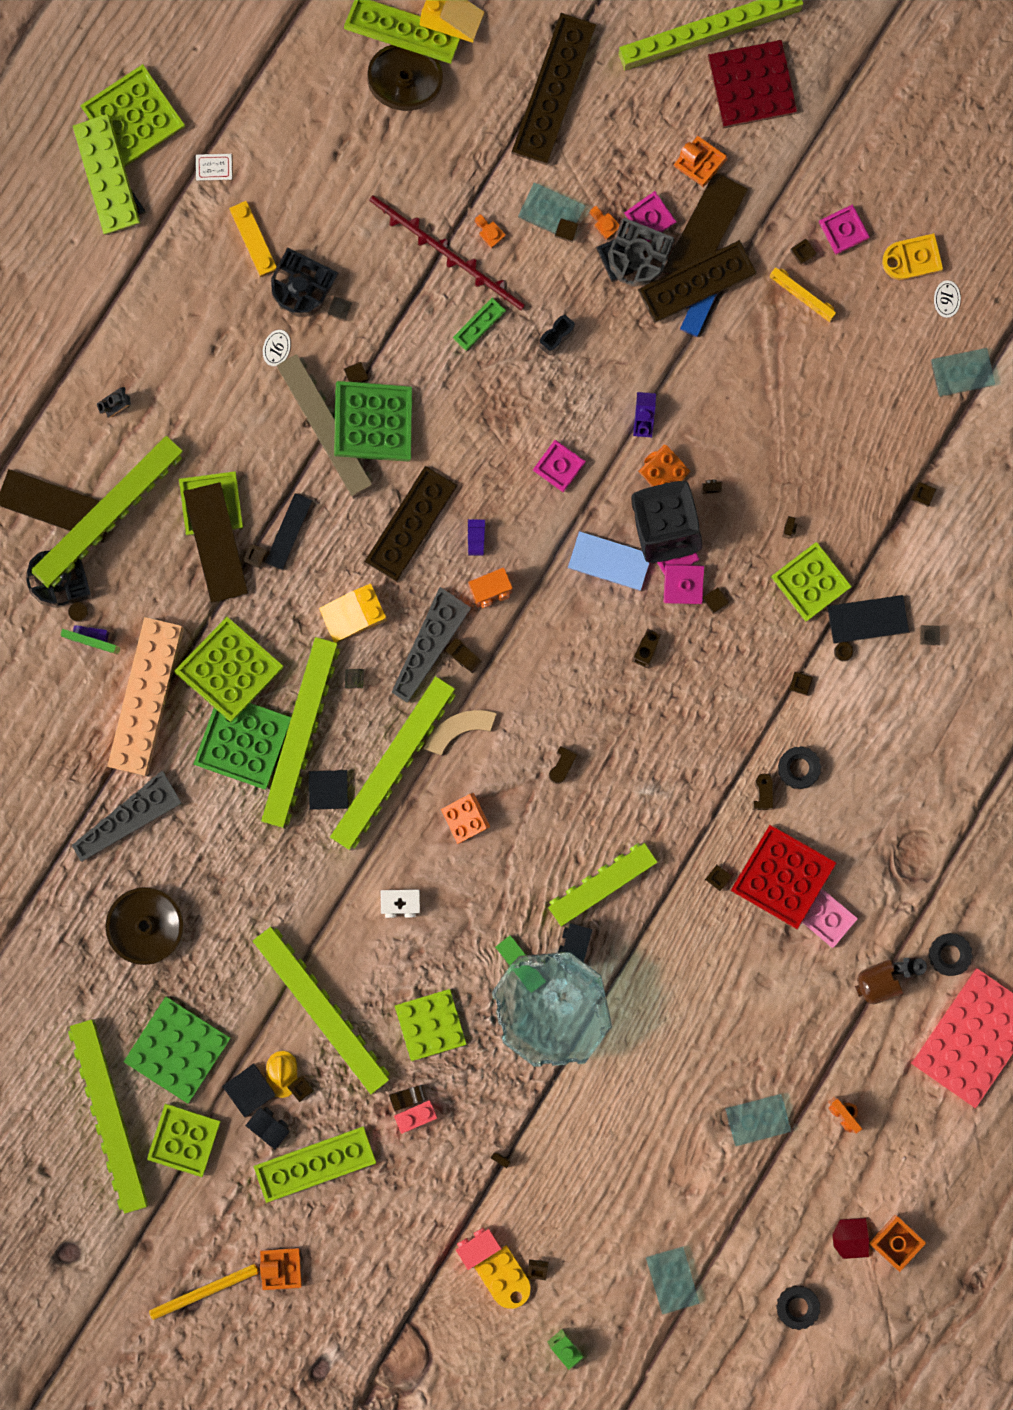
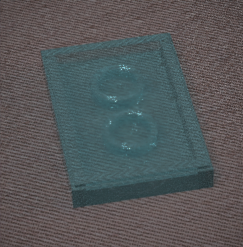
M533 183L518 218L555 234L560 218L578 223L585 205L537 183Z
M987 348L931 359L939 397L995 385Z
M782 1094L725 1108L735 1146L792 1132Z
M683 1246L646 1257L662 1314L700 1304Z

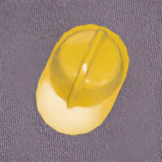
M278 1051L272 1054L267 1061L266 1080L277 1094L275 1097L285 1098L292 1094L287 1086L297 1079V1061L289 1052Z

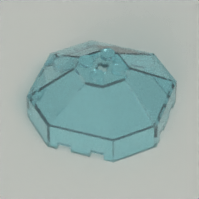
M571 952L519 956L492 991L493 1000L496 999L498 1007L496 1009L498 1023L502 1025L503 1043L534 1067L551 1063L552 1066L567 1065L569 1062L585 1064L612 1028L602 976ZM558 993H565L567 1001L565 999L561 1001Z

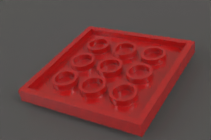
M769 825L730 891L798 930L837 863Z

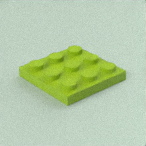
M236 471L179 479L186 536L194 535L183 491L221 482L232 529H243Z
M817 542L771 576L772 580L805 622L852 587Z
M450 989L395 1005L411 1061L467 1045Z
M165 1103L147 1160L203 1177L221 1121Z

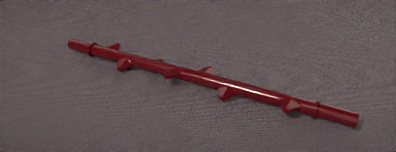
M372 195L369 202L381 209L384 214L390 216L389 225L391 227L398 224L403 225L418 236L419 246L428 243L446 256V266L448 268L455 265L460 266L475 277L476 287L486 285L503 297L505 301L507 300L519 310H523L525 304L511 295V292H507L504 289V280L493 282L476 269L477 260L475 258L464 261L447 248V239L437 241L421 230L418 217L407 220L376 196Z

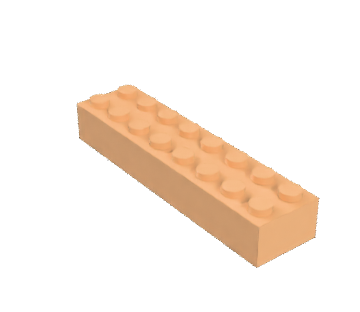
M144 617L107 767L148 777L184 631L182 626Z

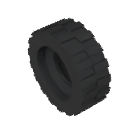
M803 746L793 747L787 750L780 758L778 774L781 777L780 779L785 782V785L793 789L808 788L818 780L821 773L820 759L810 748H804ZM801 758L808 763L809 771L804 777H796L791 773L790 765L793 760Z
M943 934L931 943L928 958H930V964L934 967L935 971L946 976H956L962 974L971 965V959L973 958L972 947H970V943L964 937L958 934ZM953 945L958 948L960 958L955 964H947L942 960L941 951L945 946Z
M794 1285L781 1292L780 1297L777 1299V1314L780 1320L791 1329H807L819 1318L820 1302L818 1297L809 1288ZM795 1298H802L807 1302L808 1311L802 1317H794L789 1312V1304Z

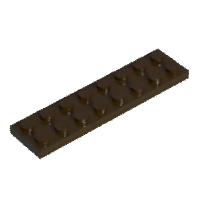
M560 13L511 154L544 165L548 164L596 24Z

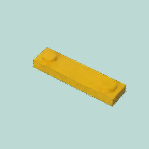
M247 201L230 207L229 210L259 276L262 277L274 272L277 267Z
M774 268L770 274L772 280L828 322L834 318L836 312L832 305L827 302L824 304L789 278V274L785 270Z

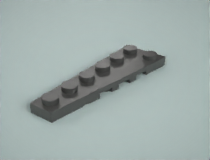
M441 587L436 593L392 690L394 695L406 703L414 695L471 610L470 606Z
M163 771L159 772L140 790L130 796L123 804L119 805L94 828L90 829L72 844L81 862L182 804Z

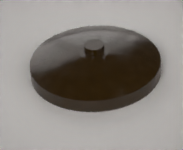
M389 45L379 50L373 56L368 66L367 82L370 91L379 102L392 109L413 111L426 107L437 98L442 87L443 73L437 59L394 45Z
M140 887L125 892L114 901L108 911L105 928L108 942L116 954L134 964L150 965L163 961L176 950L183 935L184 923L178 905L169 895L154 888Z

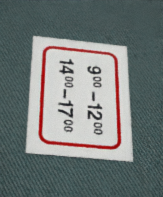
M231 154L196 155V181L232 180Z

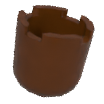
M890 959L866 968L858 974V985L855 986L859 997L863 996L869 1004H878L904 995L898 979L894 980L893 975L896 974H894V967Z

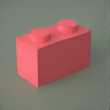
M430 1100L394 1115L401 1134L438 1118Z
M482 1227L473 1233L475 1237L468 1240L465 1238L457 1243L458 1248H456V1252L468 1270L501 1249L489 1228L485 1230Z

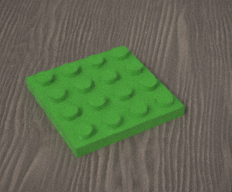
M337 381L335 389L334 456L410 462L412 387Z
M250 703L231 723L213 708L193 765L266 790L286 737L291 717Z
M165 996L123 1062L189 1104L231 1038Z

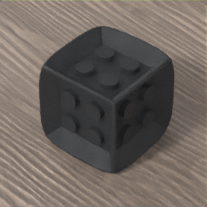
M687 481L652 486L632 494L631 502L635 513L636 528L646 562L654 563L694 554L702 549V535L700 533L698 515L692 491Z

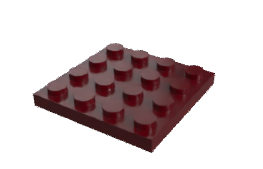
M782 40L708 54L723 128L797 114Z

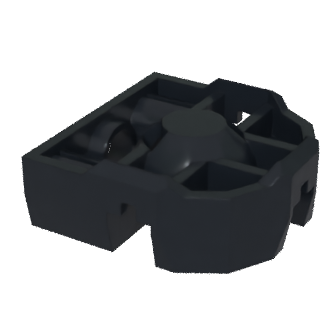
M287 247L271 277L272 296L281 309L287 310L297 317H308L321 309L339 274ZM304 266L316 272L314 278L305 272H300L302 267ZM279 272L289 277L286 284L276 279ZM314 290L323 294L320 301L311 297ZM305 291L307 293L305 296L299 297V292ZM290 297L295 298L297 301L294 309L286 306Z
M51 550L38 552L30 560L26 573V582L29 593L40 604L59 608L91 599V592L82 560L78 559L74 563L78 579L71 581V572L68 574L65 572L61 576L62 580L55 587L51 586L49 589L43 583L40 586L31 588L29 580L37 578L32 574V569ZM63 580H67V582L64 584V587H62L61 584ZM65 590L68 601L57 603L55 592Z

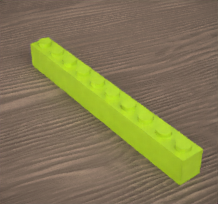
M756 0L619 47L618 54L624 71L800 12L802 11L803 1Z
M165 436L32 569V574L48 589L51 586L55 587L62 580L61 576L65 572L67 574L71 572L76 566L74 563L78 559L82 560L89 553L88 549L92 545L95 547L103 539L101 536L105 532L109 533L116 526L114 523L119 518L122 520L129 513L128 509L132 505L136 506L143 499L141 496L145 492L149 493L156 486L155 482L159 478L162 480L169 473L168 469L172 465L176 466L182 460L183 451L168 436Z
M317 637L314 639L261 819L263 823L284 829L285 825L289 826L292 817V814H289L290 808L295 806L297 796L294 794L296 788L300 789L303 778L300 777L302 770L306 769L308 759L305 757L307 751L310 752L313 746L311 736L312 733L317 732L319 722H316L318 714H322L324 704L321 702L323 696L327 697L330 687L327 685L328 678L333 677L335 667H332L333 661L338 659L340 653L338 644Z
M435 676L331 834V839L349 851L351 848L355 849L361 841L359 836L362 832L366 833L372 824L369 822L373 815L376 817L382 809L380 804L383 800L387 801L393 792L390 790L394 783L398 784L403 777L401 772L405 767L408 769L413 762L412 755L415 751L419 752L424 745L422 740L426 735L430 736L433 732L435 720L442 718L445 713L443 708L447 703L451 704L456 695L454 694L455 689Z
M269 927L252 942L370 1094L374 1093L390 1080L388 1078L390 1073L384 1066L380 1067L377 1064L376 1060L378 1058L372 1050L367 1051L364 1047L366 1044L364 1039L360 1035L356 1036L353 1033V1025L348 1019L346 1021L343 1020L340 1016L342 1014L340 1008L336 1004L332 1005L329 1002L331 997L325 989H319L316 985L319 983L313 974L309 975L305 971L307 966L301 958L298 960L293 955L295 950L289 943L285 945L281 939L284 936L278 928L273 929Z
M95 1019L70 1026L71 1030L68 1031L71 1042L74 1041L75 1043L74 1055L77 1061L80 1060V1076L82 1079H85L87 1084L84 1089L87 1098H91V1114L93 1117L96 1116L98 1124H95L96 1131L103 1139L101 1148L103 1154H107L109 1160L106 1162L108 1172H112L114 1177L112 1186L115 1192L118 1191L120 1198L117 1199L120 1211L123 1210L124 1214L148 1207V1201Z

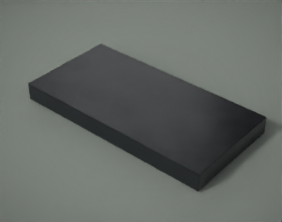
M903 595L827 606L833 644L909 633Z

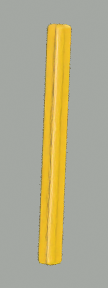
M255 1264L155 1307L149 1311L152 1320H155L259 1273L258 1268Z

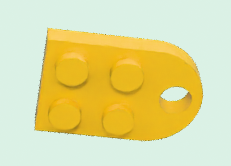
M935 234L891 244L884 252L882 258L885 272L893 279L906 280L943 271ZM894 258L898 264L892 268L888 266L887 260Z
M507 1245L474 1266L494 1300L500 1306L514 1309L522 1306L528 1300L530 1282ZM515 1291L520 1292L522 1295L521 1301L517 1303L513 1302L510 1298L511 1294Z

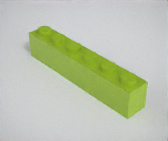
M637 843L630 848L631 852L624 856L622 853L613 859L615 861L614 864L611 866L606 864L598 869L599 874L592 877V875L584 878L582 880L583 884L578 888L574 885L566 890L567 895L563 898L557 896L549 902L551 906L548 909L560 927L655 865L657 861L646 844L640 845V843Z

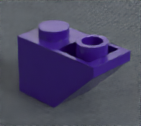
M637 392L633 436L652 438L656 393Z

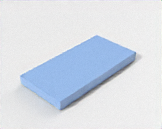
M579 531L568 569L641 591L649 562L645 561L641 550Z

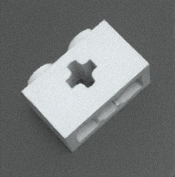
M381 890V914H385V918H397V914H404V917H416V914H420V890ZM400 898L403 902H406L402 909L395 906V902H398Z

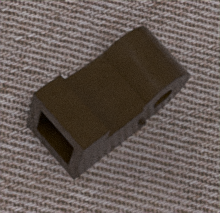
M647 629L632 662L648 668L661 634Z
M457 637L445 650L451 658L472 674L482 663Z
M562 746L559 747L556 753L561 757L556 766L549 772V779L554 784H560L565 780L577 757V754Z
M763 773L755 780V787L758 790V801L752 802V810L773 809V781L770 775Z
M423 1084L389 1094L394 1111L428 1099Z

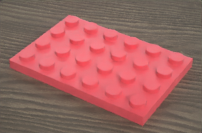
M975 968L911 1064L976 1108L1013 1054V993Z

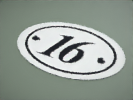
M947 280L938 285L934 295V304L937 312L942 317H952L959 309L961 297L957 285Z
M275 330L265 340L263 357L270 366H277L285 361L289 354L290 338L285 331Z

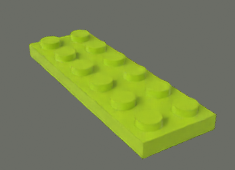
M354 0L344 24L345 30L450 64L461 40L460 38L420 26L421 16L371 0Z
M105 114L73 125L103 234L108 235L141 224L110 115Z
M363 1126L254 1165L253 1167L264 1199L268 1203L376 1164V1160Z

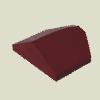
M866 1218L840 1219L832 1234L833 1247L842 1259L869 1257V1235Z

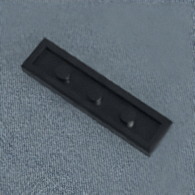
M294 493L265 564L283 571L313 502L311 499Z

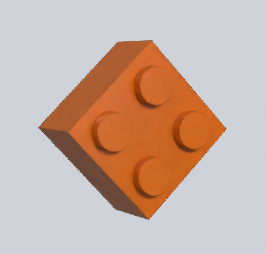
M504 567L468 582L477 608L480 606L482 609L493 605V601L498 599L500 602L510 598V594L513 593V588Z
M894 1215L872 1238L869 1244L900 1272L926 1242L897 1215Z

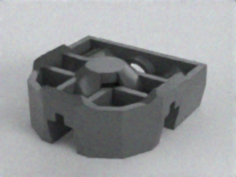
M623 218L608 252L610 270L620 282L632 287L650 284L661 275L675 241L674 237ZM627 228H629L626 238L624 239ZM644 239L652 240L651 244ZM665 242L661 253H659L662 243ZM615 243L625 247L624 253L613 249ZM645 250L647 251L649 256L647 258H644L643 252ZM652 258L663 262L661 268L651 265ZM627 267L638 271L634 282L623 278Z

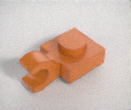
M597 206L590 210L591 216L597 221L594 227L608 240L617 232L619 224L609 213L604 216Z
M481 214L475 218V223L482 229L479 236L491 249L506 236L494 221L488 224Z

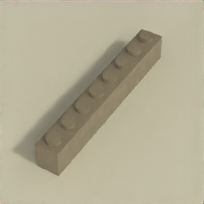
M297 354L279 363L277 368L354 499L373 488L371 482L374 480L369 471L364 472L362 468L364 463L361 458L334 456L335 420L333 417H335V413L331 406H326L324 401L327 399L322 390L318 391L315 384H317V381L313 374L308 375L305 370L308 366L303 357L299 359Z

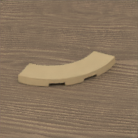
M473 710L448 718L432 732L424 746V750L442 756L446 746L461 733L472 730L491 732L497 713Z

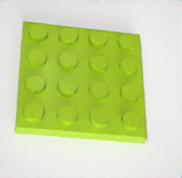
M143 64L80 105L89 120L105 114L110 115L124 167L185 128L184 123Z
M226 617L177 667L175 673L232 723L283 669V665L231 619Z

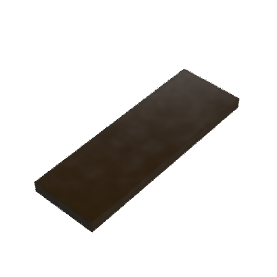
M716 173L709 181L662 272L670 274L715 252L748 189Z
M738 240L639 288L638 292L654 324L757 273L741 241Z
M425 466L364 562L397 582L458 486Z
M10 469L7 471L0 490V507L71 531L100 502L99 500ZM107 532L101 536L103 539L100 542L104 543Z
M221 482L183 491L211 603L249 594Z

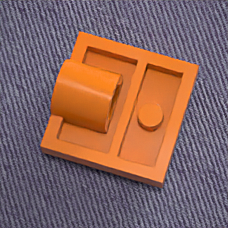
M697 136L692 143L688 142L682 148L680 157L674 163V167L704 188L726 162L727 156Z
M665 444L658 451L650 453L644 460L645 465L638 471L651 486L682 481L691 472Z
M474 793L441 809L457 844L490 828Z
M835 1097L828 1101L830 1104L828 1109L835 1117H840L843 1120L840 1124L847 1132L857 1134L862 1130L855 1120L858 1109L854 1104L849 1102L842 1104ZM851 1106L853 1114L851 1115L845 1107Z
M300 1248L260 1250L262 1290L302 1287Z

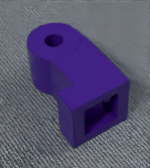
M468 519V556H484L485 520Z
M78 625L73 627V632L108 642L110 632L107 630Z

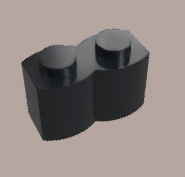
M565 314L560 316L554 322L553 327L542 335L539 347L549 356L554 354L560 348L561 343L572 335L575 323Z
M260 1107L245 1126L276 1150L290 1133L288 1129L290 1125L282 1119L279 1121L273 1117L275 1113L268 1107L264 1109Z

